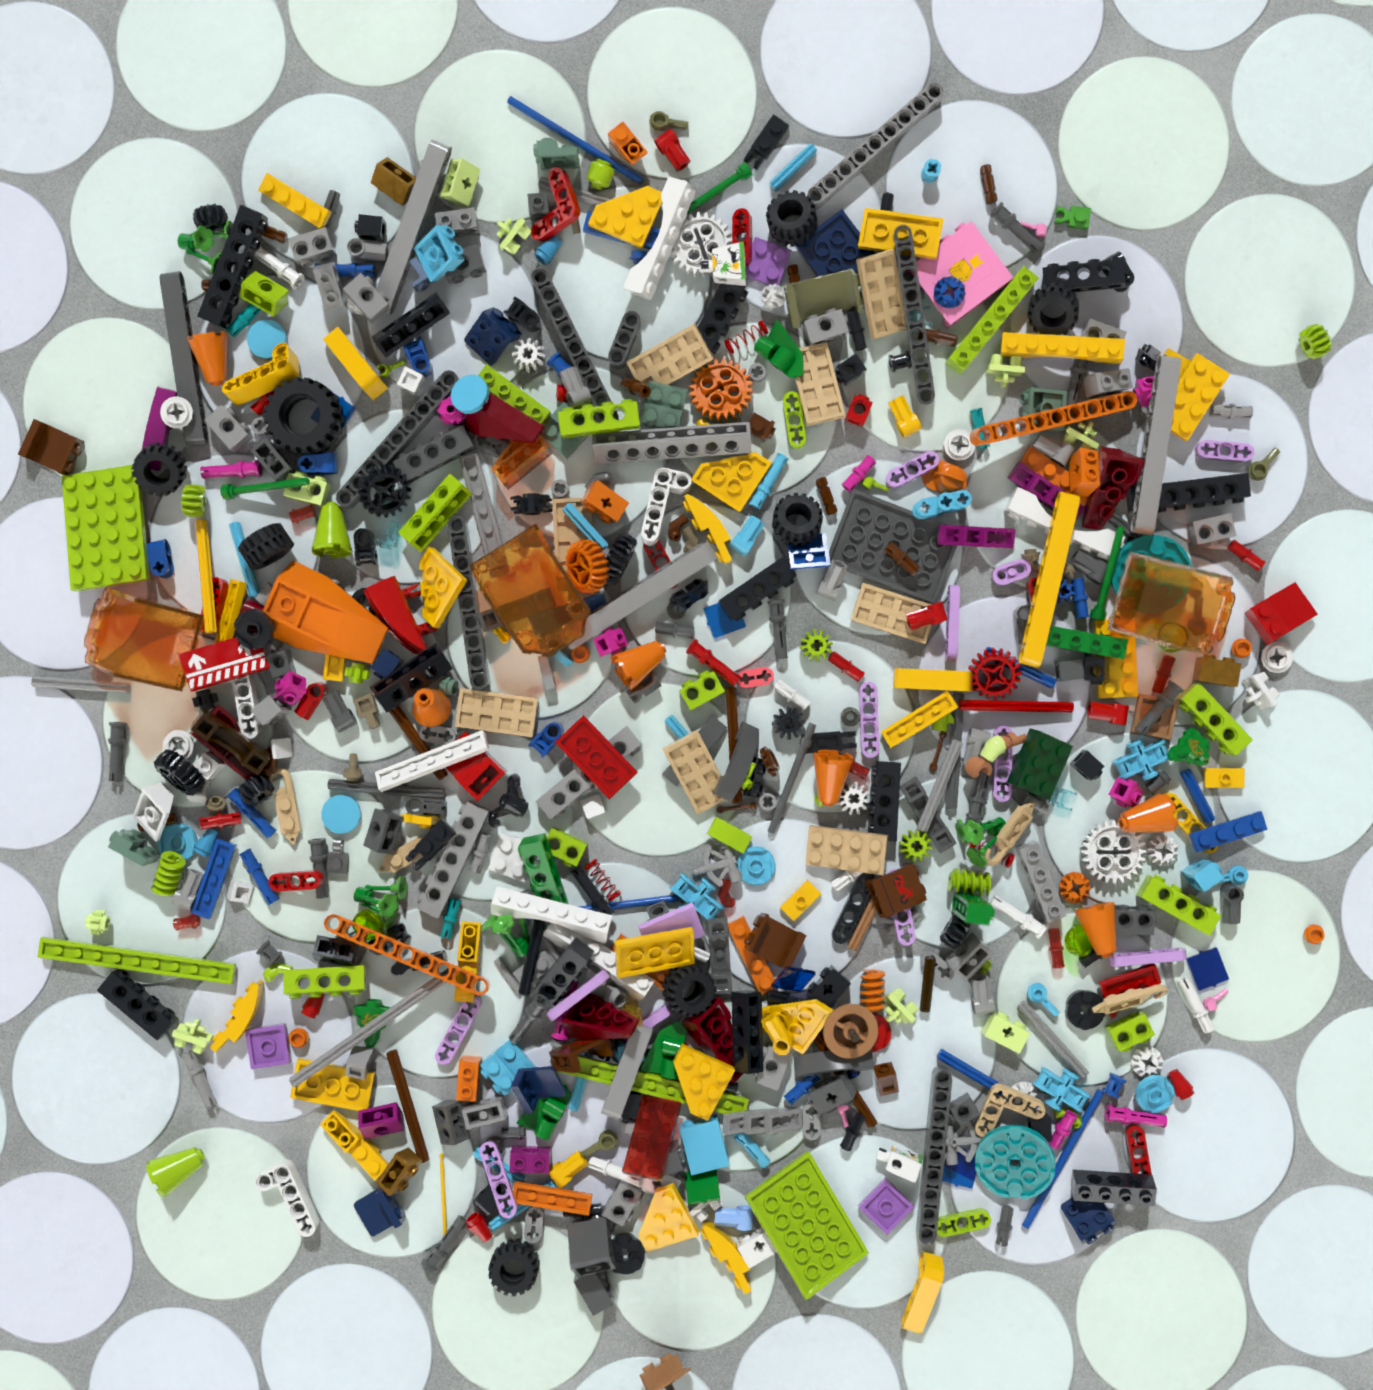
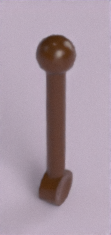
M945 731L939 733L940 739L933 763L929 765V768L933 771L938 767L936 764L943 740L947 736Z
M751 802L749 805L718 806L716 811L721 814L724 811L748 808L755 810L757 804Z

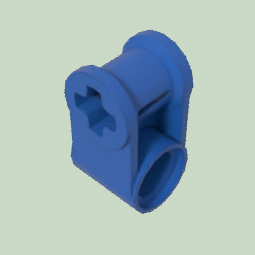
M420 336L418 340L405 344L403 347L413 369L424 377H428L433 371V366L425 343ZM423 362L427 363V366H426L425 369H423V370H419V369H418V366H419L421 363H423Z
M337 454L303 455L298 460V467L307 475L338 474ZM308 461L312 463V465L309 466V469L305 467V465L308 464Z
M163 539L147 543V554L151 572L161 578H170L174 573V566L168 540Z
M559 722L549 723L536 735L528 746L530 748L533 747L541 754L540 757L544 758L554 747L555 742L563 735V726ZM551 726L558 728L559 734L557 736L550 734L549 728Z

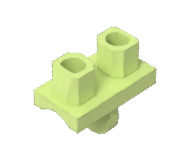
M522 217L516 221L511 229L509 228L512 224L510 219H507L505 223L498 221L496 224L500 228L496 234L498 237L501 238L504 233L507 234L498 245L501 251L505 249L514 255L520 248V245L513 240V237L517 234L525 240L531 233V230L524 224L525 220Z
M993 354L989 365L986 367L985 374H995L994 381L1001 382L1002 388H1006L1007 382L1014 383L1015 377L1010 376L1021 377L1022 373H1025V367H1022L1021 356H1011L1009 365H1002L1003 355Z
M1089 421L1087 425L1079 422L1077 427L1082 429V432L1070 425L1066 426L1063 442L1072 446L1076 439H1079L1083 442L1080 446L1081 448L1097 450L1100 445L1098 441L1087 436V434L1095 436L1097 431L1092 429L1094 424L1092 421Z
M900 988L895 989L890 994H884L885 1000L883 1001L888 1005L884 1009L888 1013L885 1018L887 1022L894 1020L897 1024L901 1021L907 1024L908 1022L913 1023L916 1020L914 1015L919 1008L912 1002H908L905 1006L901 1003L906 995Z
M195 1019L193 1023H180L178 1028L173 1030L172 1036L175 1037V1046L182 1048L190 1042L193 1043V1052L201 1054L213 1039L214 1034L206 1032V1028L200 1026L201 1020Z

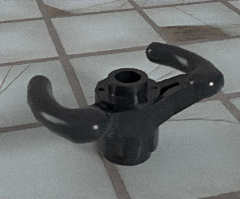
M511 774L507 779V793L501 796L499 800L500 806L489 814L488 823L490 827L496 828L501 824L500 820L496 818L508 814L523 817L529 804L526 802V799L518 795L517 788L521 785V779L518 774Z

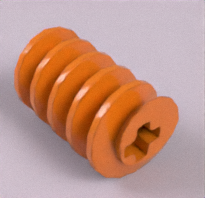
M875 969L862 970L866 972V975H862L860 978L866 980V982L861 983L860 986L866 988V990L860 991V994L866 996V998L860 999V1002L865 1003L864 1007L870 1012L882 1011L880 1009L885 1007V1004L880 1002L885 1000V996L881 994L885 992V988L882 987L885 984V980L882 979L885 976V972Z

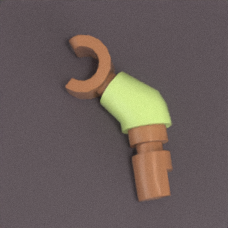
M1014 732L1005 734V736L997 735L986 741L980 753L982 757L973 756L967 761L965 765L966 773L976 778L981 770L990 776L992 772L990 762L993 763L1006 749L1025 743L1027 739L1026 734L1017 736Z

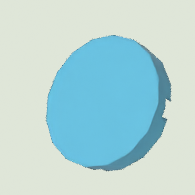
M267 319L253 324L247 335V343L253 354L268 360L273 359L272 351L274 347L279 343L287 344L288 340L282 326L273 320Z
M467 375L460 378L454 384L450 397L452 404L457 410L464 414H473L480 411L485 402L487 403L490 390L488 384L481 377Z
M345 794L329 798L321 811L324 825L330 831L338 834L354 830L362 817L359 803L353 797Z
M171 824L163 829L161 837L157 841L158 850L161 854L166 851L177 852L187 860L194 855V845L197 843L198 838L193 828L187 824Z
M748 847L744 854L741 853L737 859V869L741 871L742 879L750 885L765 884L775 873L776 864L774 857L764 847Z
M1151 1075L1139 1082L1135 1088L1134 1096L1142 1110L1158 1113L1171 1105L1175 1091L1167 1078L1161 1075Z

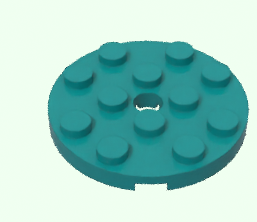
M1154 534L1139 536L1127 542L1119 550L1111 585L1118 599L1127 607L1137 612L1149 614L1164 612L1177 605L1188 592L1192 575L1191 561L1183 547L1168 537ZM1148 569L1156 571V577L1152 580L1146 578Z
M1020 1125L997 1127L988 1132L980 1140L976 1148L975 1168L980 1180L990 1191L1008 1199L1009 1197H1021V1200L1035 1197L1048 1188L1055 1175V1155L1051 1145L1041 1134L1031 1128ZM1010 1159L1020 1160V1164L1012 1165Z

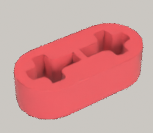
M768 667L744 670L738 675L742 678L743 674L747 673V676H754V680H749L747 685L739 680L738 684L743 688L767 685L773 681L774 674ZM763 670H766V673H770V677L767 678L766 682L762 678H756V675H761Z

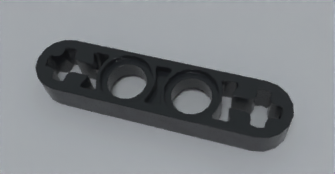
M863 873L857 878L831 932V936L836 943L844 944L848 941L870 897L867 885L864 888V891H867L866 894L856 890L857 887L862 888V878H874L870 873ZM855 894H861L863 897V901L859 905L852 902V897ZM846 912L854 913L853 921L846 922L843 917ZM840 922H842L846 926H850L849 929L845 927L843 931L845 937H840V939H837L838 936L835 933L836 931L840 932L843 927L842 925H839Z

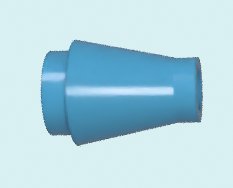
M554 235L536 248L534 256L543 265L551 263L559 247L562 245V241Z
M212 828L207 829L194 845V852L208 858L212 853L219 831Z

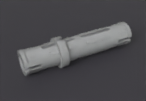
M190 1050L188 1053L182 1054L189 1068L188 1074L192 1075L205 1108L212 1107V1104L216 1105L218 1102L203 1072L204 1067L200 1065L195 1052Z

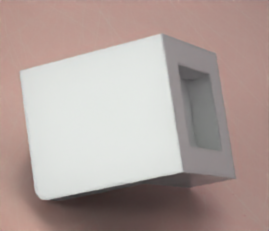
M405 367L397 385L403 390L406 389L416 394L421 382L425 383L426 378L422 374Z

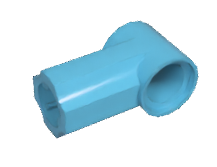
M751 515L742 530L736 534L729 547L746 557L755 543L754 540L765 524Z

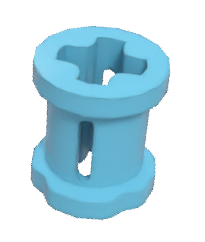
M930 159L924 164L921 177L925 182L932 183L936 181L941 172L940 162Z

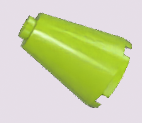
M327 502L326 505L321 507L311 548L312 554L323 558V554L330 555V558L348 557L352 553L342 507L335 502Z
M193 1147L146 1162V1170L152 1185L156 1184L159 1187L156 1190L157 1193L164 1198L203 1166V1160L206 1157L201 1148Z

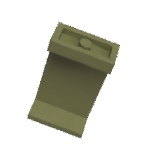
M848 269L783 285L789 322L792 328H800V321H804L807 317L817 314V316L824 315L825 311L836 308V310L842 309V311L855 308L858 313H862L861 305H864L862 293H859V286H861L859 274H856L853 269Z

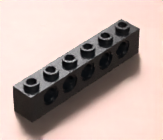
M240 204L197 317L224 329L230 324L232 310L239 302L241 283L246 279L248 269L250 270L253 266V256L255 251H258L260 248L262 233L268 228V218L264 214ZM252 226V233L246 235V229ZM245 245V251L239 254L240 246ZM238 264V269L232 272V266ZM227 282H230V283H231L230 289L227 290V291H225V290H224L225 284H226ZM223 300L224 305L218 310L217 304Z
M1243 473L1162 483L1158 513L1166 512V508H1173L1174 511L1184 510L1189 505H1193V508L1206 507V503L1219 506L1224 505L1225 501L1232 500V504L1245 502V498L1251 497L1249 474ZM1224 486L1229 487V495L1224 492ZM1130 487L1126 492L1128 513L1133 512L1136 487ZM1205 488H1208L1210 490V497H1207L1205 495ZM1186 490L1191 493L1190 500L1185 497ZM1166 493L1172 496L1171 502L1165 499Z

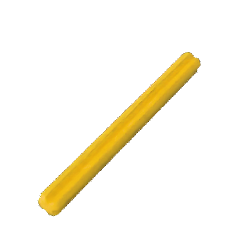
M197 519L195 526L205 633L212 634L217 632L208 524L206 519Z

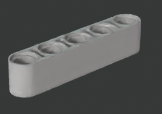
M638 1023L632 1037L628 1038L602 1107V1114L620 1120L653 1028Z

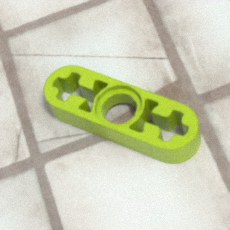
M790 391L783 397L788 443L793 449H800L806 443L802 405L799 394ZM789 396L797 400L794 403V410L798 408L799 411L787 412V410H791V404L786 402L789 400ZM792 415H797L800 418V423L796 426L789 423V417ZM801 428L802 431L798 430V437L803 440L800 441L799 445H796L795 441L792 442L795 432H790V429L797 430Z
M984 1208L938 1217L937 1234L941 1237H948L985 1229L990 1225L991 1217ZM983 1214V1216L986 1217L983 1218L984 1222H980L978 1220L980 1218L979 1215ZM970 1216H972V1218L974 1219V1220H973L974 1225H972V1221H971V1219H970ZM960 1218H966L968 1220V1223L965 1227H959L957 1225V1221ZM951 1220H953V1224H954V1226H955V1229H953L952 1226H951V1225H952L951 1222H950ZM941 1223H945V1225H947L944 1231H942L941 1228H938L941 1227Z

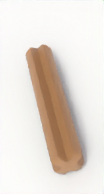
M870 898L847 944V947L853 951H857L876 913L872 898Z

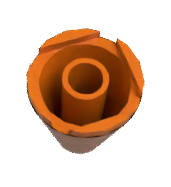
M227 331L187 336L188 343L206 382L211 383V386L224 385L223 381L227 380Z
M653 641L614 654L610 657L612 664L616 663L617 668L614 670L626 687L630 685L629 690H632L666 657L665 653L667 651L661 642Z
M420 689L414 696L412 713L416 721L425 727L441 726L451 714V703L448 696H445L437 689Z
M818 750V753L814 752L813 755L818 800L822 802V805L833 806L839 801L853 763V756L845 753L844 756L839 755V751Z
M1157 794L1121 813L1120 818H1118V825L1125 832L1175 831L1178 818H1174L1173 812L1176 811V807L1167 794Z
M1105 902L1087 908L1076 909L1075 914L1096 954L1101 955L1102 958L1114 956L1113 952L1117 951L1114 902Z

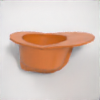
M939 460L934 470L921 476L927 488L939 493H951L965 490L968 480L964 470L954 464Z

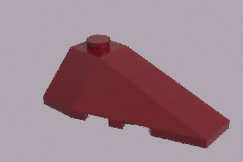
M491 393L487 403L485 402L482 405L483 408L480 411L466 414L465 429L481 438L495 437L498 440L504 438L512 439L516 442L534 444L545 428L544 425Z
M1100 446L1098 451L1100 486L1087 497L1082 521L1083 528L1102 530L1115 512V507L1121 499L1124 500L1127 496L1126 492L1139 479L1145 462L1144 459L1120 449Z
M219 704L210 711L241 733L235 718ZM192 730L189 732L191 736L243 779L248 780L251 776H256L255 773L243 766L231 752L212 741H206Z
M589 993L569 1008L562 1024L571 1038L598 1040L630 1038L640 1021L624 1010L615 1008L610 1002L606 1003L601 1000L596 994Z
M717 997L711 1000L712 1005L711 1007H706V1012H700L699 1016H686L682 1023L691 1037L707 1055L733 1066V1034L730 1021L732 1017L721 997ZM734 1072L730 1081L735 1083L744 1073Z

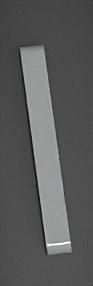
M938 82L930 83L808 190L807 196H819V201H813L815 210L821 208L932 111L941 101L944 93L943 86ZM935 92L938 97L934 98L929 93ZM920 105L922 106L923 110L919 111L915 109L914 106ZM906 118L908 123H902L899 119ZM889 130L893 132L894 135L887 136L885 134V131ZM875 143L879 148L872 149L870 144ZM855 157H862L864 162H857ZM846 169L850 174L842 175L840 170ZM832 182L835 187L828 188L825 183Z
M433 139L426 150L376 288L378 293L382 291L389 299L387 302L389 309L385 311L389 314L394 312L411 266L410 260L414 258L416 253L414 247L420 242L451 156V146Z
M1159 356L1156 361L1141 458L1145 462L1137 480L1130 531L1132 533L1153 535L1155 530L1181 369L1180 358Z
M705 540L613 597L605 604L586 614L587 617L583 620L579 619L570 624L559 634L570 650L575 649L709 565L718 556L708 540Z

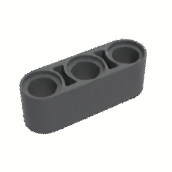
M628 311L624 314L610 348L608 358L610 365L614 369H621L626 365L639 332L641 321L640 316L635 311ZM630 318L637 320V323L633 326H629L626 322ZM627 336L630 338V341L627 344H622L619 342L620 338ZM616 354H619L623 357V359L618 363L612 360L613 356Z

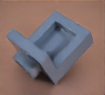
M415 257L410 260V263L420 278L411 283V285L417 292L427 289L431 282L421 262Z

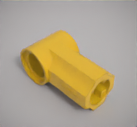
M904 395L888 403L897 421V429L903 438L922 429L918 417L915 413H912Z
M771 1013L763 1018L761 1023L773 1042V1050L779 1055H786L791 1049L794 1040L793 1034L786 1030L777 1013Z
M578 1149L563 1162L559 1161L550 1168L548 1175L558 1188H562L573 1178L572 1176L588 1165V1161Z

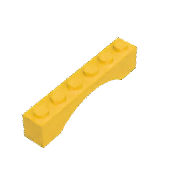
M1003 332L1001 355H1003V358H1010L1011 356H1021L1022 358L1064 357L1122 365L1125 339Z

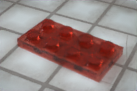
M648 1095L642 1096L622 1169L623 1174L662 1182L682 1105L681 1102Z

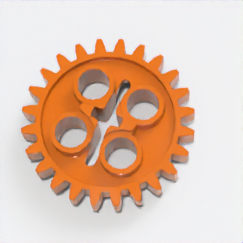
M725 358L722 359L721 363H718L717 359H715L713 365L708 362L707 368L701 366V373L695 371L696 378H691L693 385H689V389L692 391L689 394L690 398L693 399L692 405H697V412L702 410L703 417L709 414L710 420L717 416V421H720L721 417L724 416V419L728 421L729 415L735 419V412L742 414L741 407L748 408L746 402H751V396L749 395H753V389H751L753 383L749 381L750 374L745 375L746 369L740 370V363L733 366V360L726 364ZM723 376H730L728 380L721 379ZM708 383L713 385L710 388L704 387V385ZM732 392L739 393L737 396L730 395ZM714 400H720V401H721V402H720L719 404H717V405L712 404V402H713Z

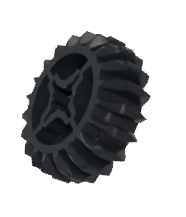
M382 464L380 469L374 466V472L367 470L368 477L364 475L361 477L364 483H358L359 487L363 489L357 491L361 495L359 501L363 503V508L368 509L370 514L375 513L377 517L383 514L385 518H388L389 512L392 516H395V510L402 512L400 507L402 505L407 506L405 499H411L407 493L412 492V489L407 487L410 485V481L404 482L406 474L400 476L401 470L399 468L394 470V466L389 465L387 468L385 464ZM389 477L382 482H377L381 478ZM396 481L398 482L399 486L397 495L394 493ZM372 487L376 490L373 501L370 496ZM379 488L387 490L390 494L382 492ZM387 500H392V502L384 504Z
M623 532L619 534L606 556L608 561L607 567L609 568L607 570L609 577L606 578L608 584L616 585L619 582L635 551L637 540L629 534Z
M166 749L156 757L154 766L157 772L182 793L193 796L203 788L205 779L202 773L188 759H185L183 755Z

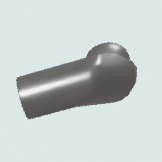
M609 472L596 473L585 485V488L588 489L590 484L596 480L609 486L614 482V478Z

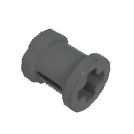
M269 940L256 952L257 955L260 954L269 962V966L273 965L283 954L281 951L278 952L270 944Z

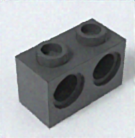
M1117 905V908H1115L1116 934L1154 935L1155 911L1148 909L1146 905H1136V908H1129V905ZM1125 914L1126 920L1120 924L1119 917ZM1145 915V922L1139 924V917Z
M447 1099L432 1106L441 1145H457L470 1138L469 1130H466L462 1114V1101Z

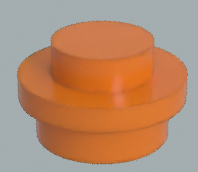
M1243 638L1235 640L1231 646L1233 655L1238 658L1249 656L1252 650L1251 643Z
M581 644L572 649L570 655L573 661L584 663L590 657V650L586 645Z
M1312 924L1305 928L1304 938L1307 942L1319 944L1323 941L1325 934L1322 927Z
M295 1028L289 1034V1042L296 1048L305 1046L309 1040V1035L303 1028Z

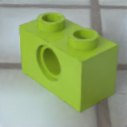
M254 271L241 283L240 298L273 317L287 305L289 290L257 271Z

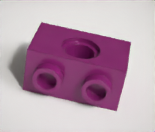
M397 1102L359 1110L358 1129L365 1139L404 1131L403 1112Z
M512 1146L509 1172L549 1174L552 1147Z

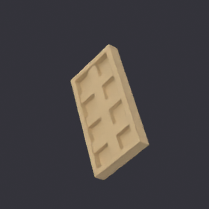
M890 249L857 259V268L871 339H877L907 329L895 250Z
M694 323L626 363L634 378L639 380L641 384L648 386L651 380L669 385L713 360L714 357Z
M828 343L799 348L803 353L804 375L796 377L795 381L806 425L811 426L845 418L846 414Z
M582 498L552 499L556 578H569V574L566 572L567 566L565 563H567L565 556L568 555L567 549H570V545L579 540L588 539L562 509L568 503H572L593 527V513L584 509V505L580 503Z
M862 583L850 621L926 644L932 625L929 624L910 630L906 614L924 609L931 604Z
M460 688L455 727L533 737L538 698Z
M697 730L662 748L697 815L725 800L713 794L721 774Z
M810 825L805 865L884 875L888 835Z

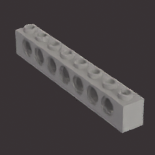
M739 422L592 435L594 463L597 465L751 453L750 423Z

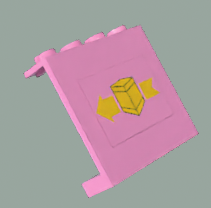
M972 221L966 225L965 223L960 224L955 229L953 235L949 236L947 234L940 240L936 260L927 258L918 260L916 258L919 285L944 317L943 325L946 329L953 326L1008 285L1014 278ZM912 270L906 271V275L911 273L915 277V273ZM953 276L960 279L965 285L966 294L964 300L957 307L944 308L934 298V287L943 277ZM947 286V291L944 294H950L953 298V293L956 289H950Z

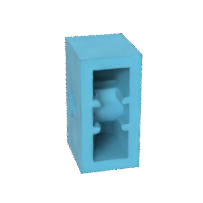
M1198 858L1180 871L1191 887L1203 892L1224 879L1220 873L1222 869L1216 862Z

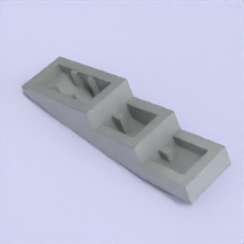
M801 1108L756 1109L723 1114V1134L726 1136L743 1132L747 1135L761 1132L773 1134L802 1128Z

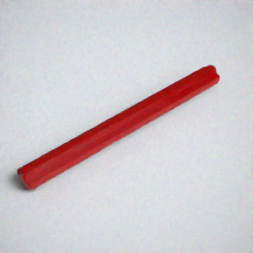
M959 700L958 703L959 710L1067 713L1074 711L1073 702Z

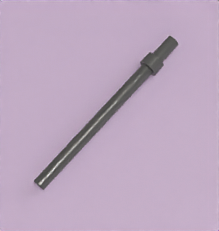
M809 722L805 735L801 737L799 742L800 748L768 828V832L772 834L776 832L806 751L811 747L813 741L811 738L816 724Z

